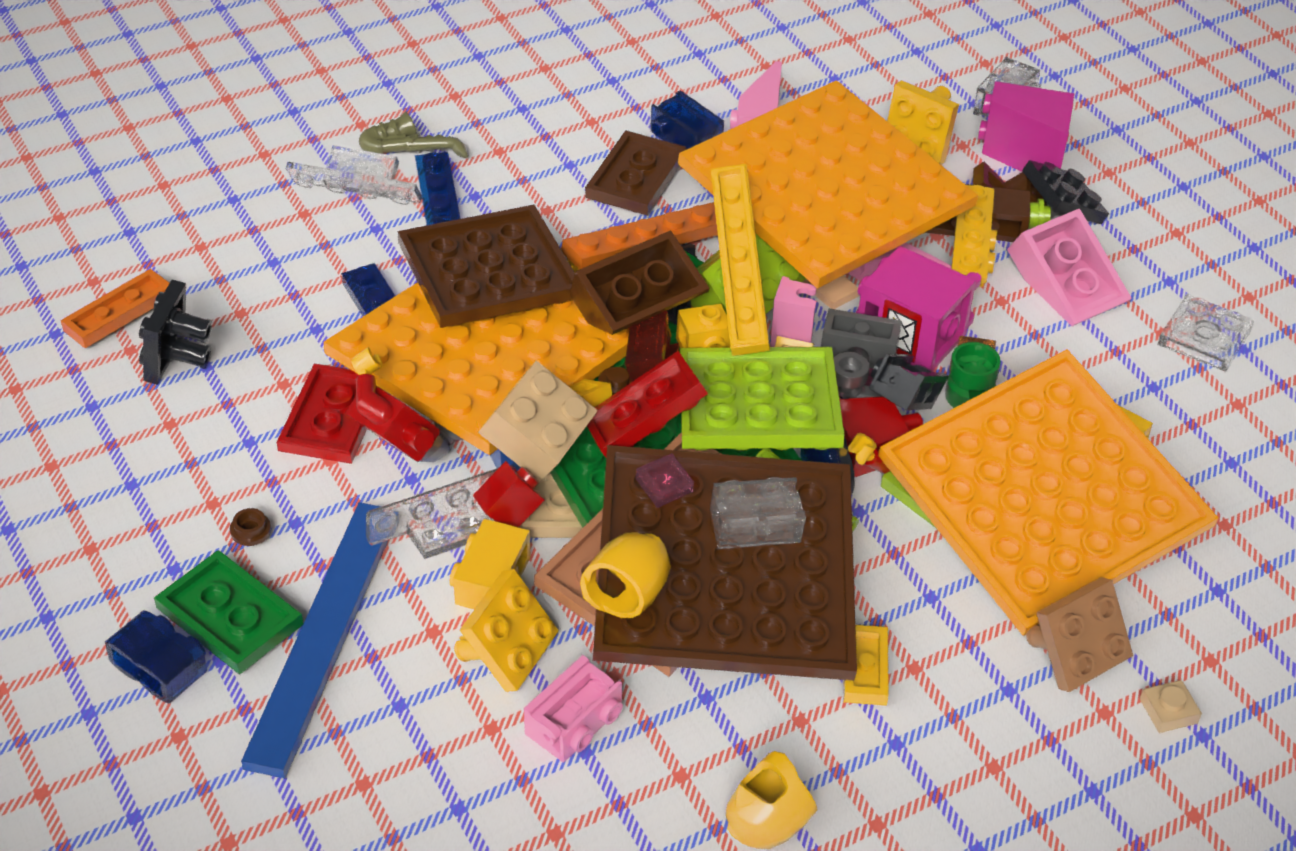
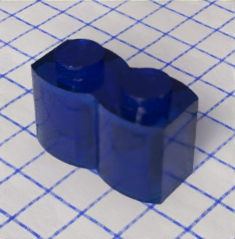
M143 610L105 641L109 661L124 675L140 682L146 690L165 703L170 704L207 672L206 651L203 645L193 636L186 637L175 632L172 623L163 615L156 616Z

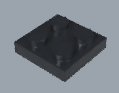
M1029 160L1023 168V173L1054 212L1067 214L1080 208L1087 221L1102 224L1109 215L1108 211L1100 203L1102 201L1101 197L1086 186L1084 176L1078 171L1071 168L1063 170L1050 162L1042 164Z

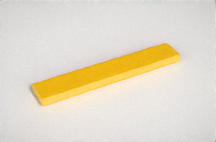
M747 164L711 169L731 353L732 356L770 351Z

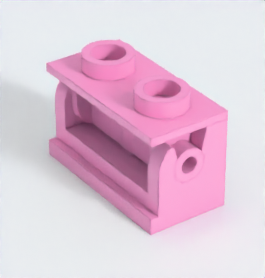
M582 655L524 707L525 735L564 763L575 752L583 751L600 728L605 724H612L618 718L623 708L622 682L618 680L614 683L606 673L591 664L589 659Z

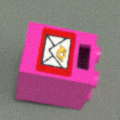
M899 246L889 257H883L878 268L870 276L866 275L860 282L857 292L860 295V301L856 313L901 320L897 354L913 355L914 358L911 365H922L934 371L966 335L967 329L974 321L971 305L974 291L981 283V275L976 272L963 275Z

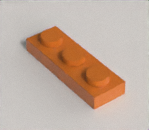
M150 268L60 320L63 331L83 348H87L153 309L158 293H164L169 282Z

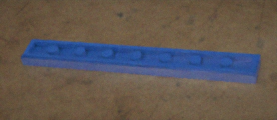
M358 503L241 760L243 770L283 779L286 778L397 522V509Z

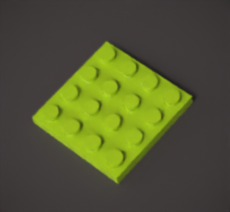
M731 347L680 348V354L708 393L700 399L695 407L681 412L682 449L704 451L708 449L748 450L750 448H774L777 450H787L790 448H815L819 450L844 448V429L832 347H770V351L732 356Z

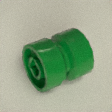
M980 342L963 343L954 349L945 389L946 400L952 407L955 408L996 387L1001 361L995 349Z

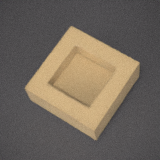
M1182 680L1146 688L1142 691L1140 701L1159 733L1199 723L1202 713Z

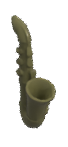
M407 111L402 113L396 120L391 119L388 123L380 122L377 126L374 125L365 129L359 137L361 149L369 154L400 151H418L419 153L422 150L432 151V149H440V151H443L444 148H449L460 157H468L463 142L456 137H444L442 135L421 137L416 132L413 120Z

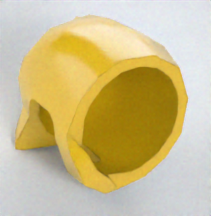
M630 532L622 534L607 543L582 574L580 585L583 599L595 609L620 618H633L640 615L654 602L667 581L671 569L668 552L661 538L652 533ZM604 568L611 571L623 582L626 589L615 598L603 593L596 582L597 569Z
M773 751L768 753L739 783L727 803L725 813L728 821L727 830L733 838L744 845L757 849H772L788 841L798 833L818 809L813 797L798 777L794 765L786 754Z

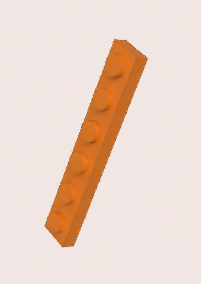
M714 202L696 205L692 208L668 212L664 215L580 234L579 236L563 239L561 250L580 270L668 231H672L680 245L716 236L718 231Z

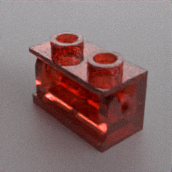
M667 311L629 328L625 366L631 382L679 351V343L670 344L671 332L668 326L669 315Z

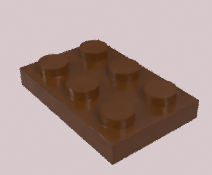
M625 130L586 185L585 198L648 215L679 169V153L685 151L686 147Z

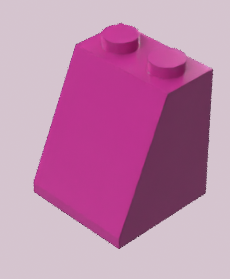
M995 81L993 94L986 93L982 113L989 114L988 121L981 120L978 140H984L982 154L1023 172L1022 170L1029 160L1042 164L1050 162L1061 169L1075 94Z

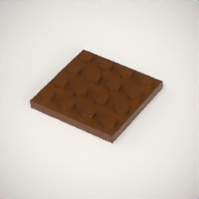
M535 205L398 231V243L440 328L457 326L462 323L494 318L519 311H528L533 308L573 300L570 296L575 272Z

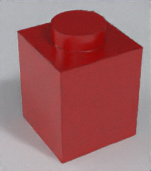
M507 461L473 494V497L484 513L495 522L518 528L545 501L536 489V486L540 483L536 477L523 466L517 471Z

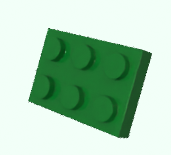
M219 550L154 597L156 608L239 675L303 625L302 614Z

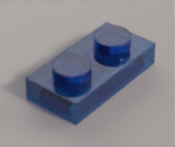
M375 263L341 273L342 284L362 316L395 297V294Z

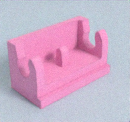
M782 276L774 299L770 347H775L777 336L812 343L817 301L799 297L798 294L804 293L815 296L816 287L808 283L789 280V277Z

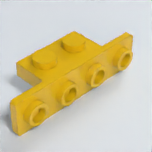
M966 185L978 194L976 206L956 217L951 269L963 275L971 272L980 274L981 283L979 286L983 287L984 283L987 282L988 273H993L995 253L990 252V250L994 251L997 237V230H991L994 189L980 185Z

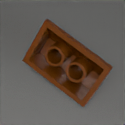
M668 231L575 271L570 296L589 325L613 335L703 295L710 288L672 231Z

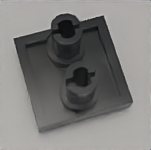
M172 279L165 292L158 293L152 315L145 317L141 323L139 338L143 339V347L139 356V364L143 365V381L158 385L169 363L173 362V360L199 366L202 369H205L211 356L210 345H203L184 339V337L206 343L212 330V320L186 313V283Z

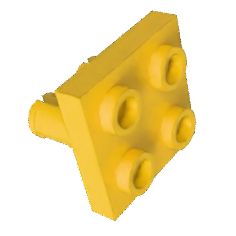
M901 80L895 84L887 121L942 165L946 161L959 104L948 100L951 98V92L945 86H937L933 91L929 92Z
M503 570L459 629L463 635L459 637L460 641H456L454 650L460 661L482 660L505 692L518 691L559 630L516 570Z

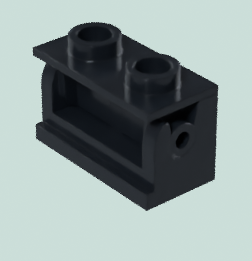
M886 354L884 358H880L871 372L873 380L869 389L905 410L932 409L949 377L943 372L935 373L922 365H911L914 358L913 355Z

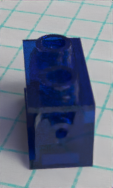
M681 90L676 92L675 96L660 103L658 107L655 104L651 105V132L663 141L685 146L686 150L724 132L723 119Z

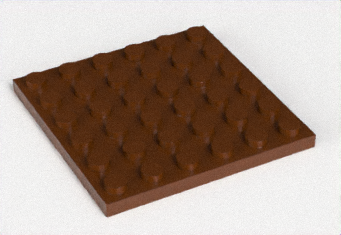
M607 445L600 551L607 543L622 534L630 532L652 533L661 538L665 544L671 569L667 581L654 602L640 615L633 618H620L596 609L592 661L855 680L857 656L851 472L849 464ZM599 569V588L603 593L613 598L618 597L626 589L623 582L608 569Z

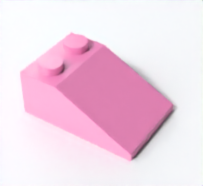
M1080 208L1022 232L1007 249L1023 279L1071 326L1077 325L1132 299Z

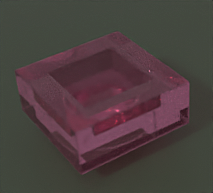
M672 453L636 469L637 482L657 508L693 492L694 481Z

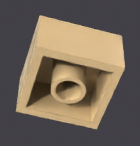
M536 360L515 384L478 433L517 465L525 467L541 482L561 461L598 410Z

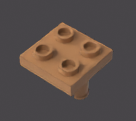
M1103 577L1036 612L1039 624L1029 629L1026 634L1027 641L1032 647L1048 651L1058 689L1067 692L1073 691L1133 656L1113 581Z

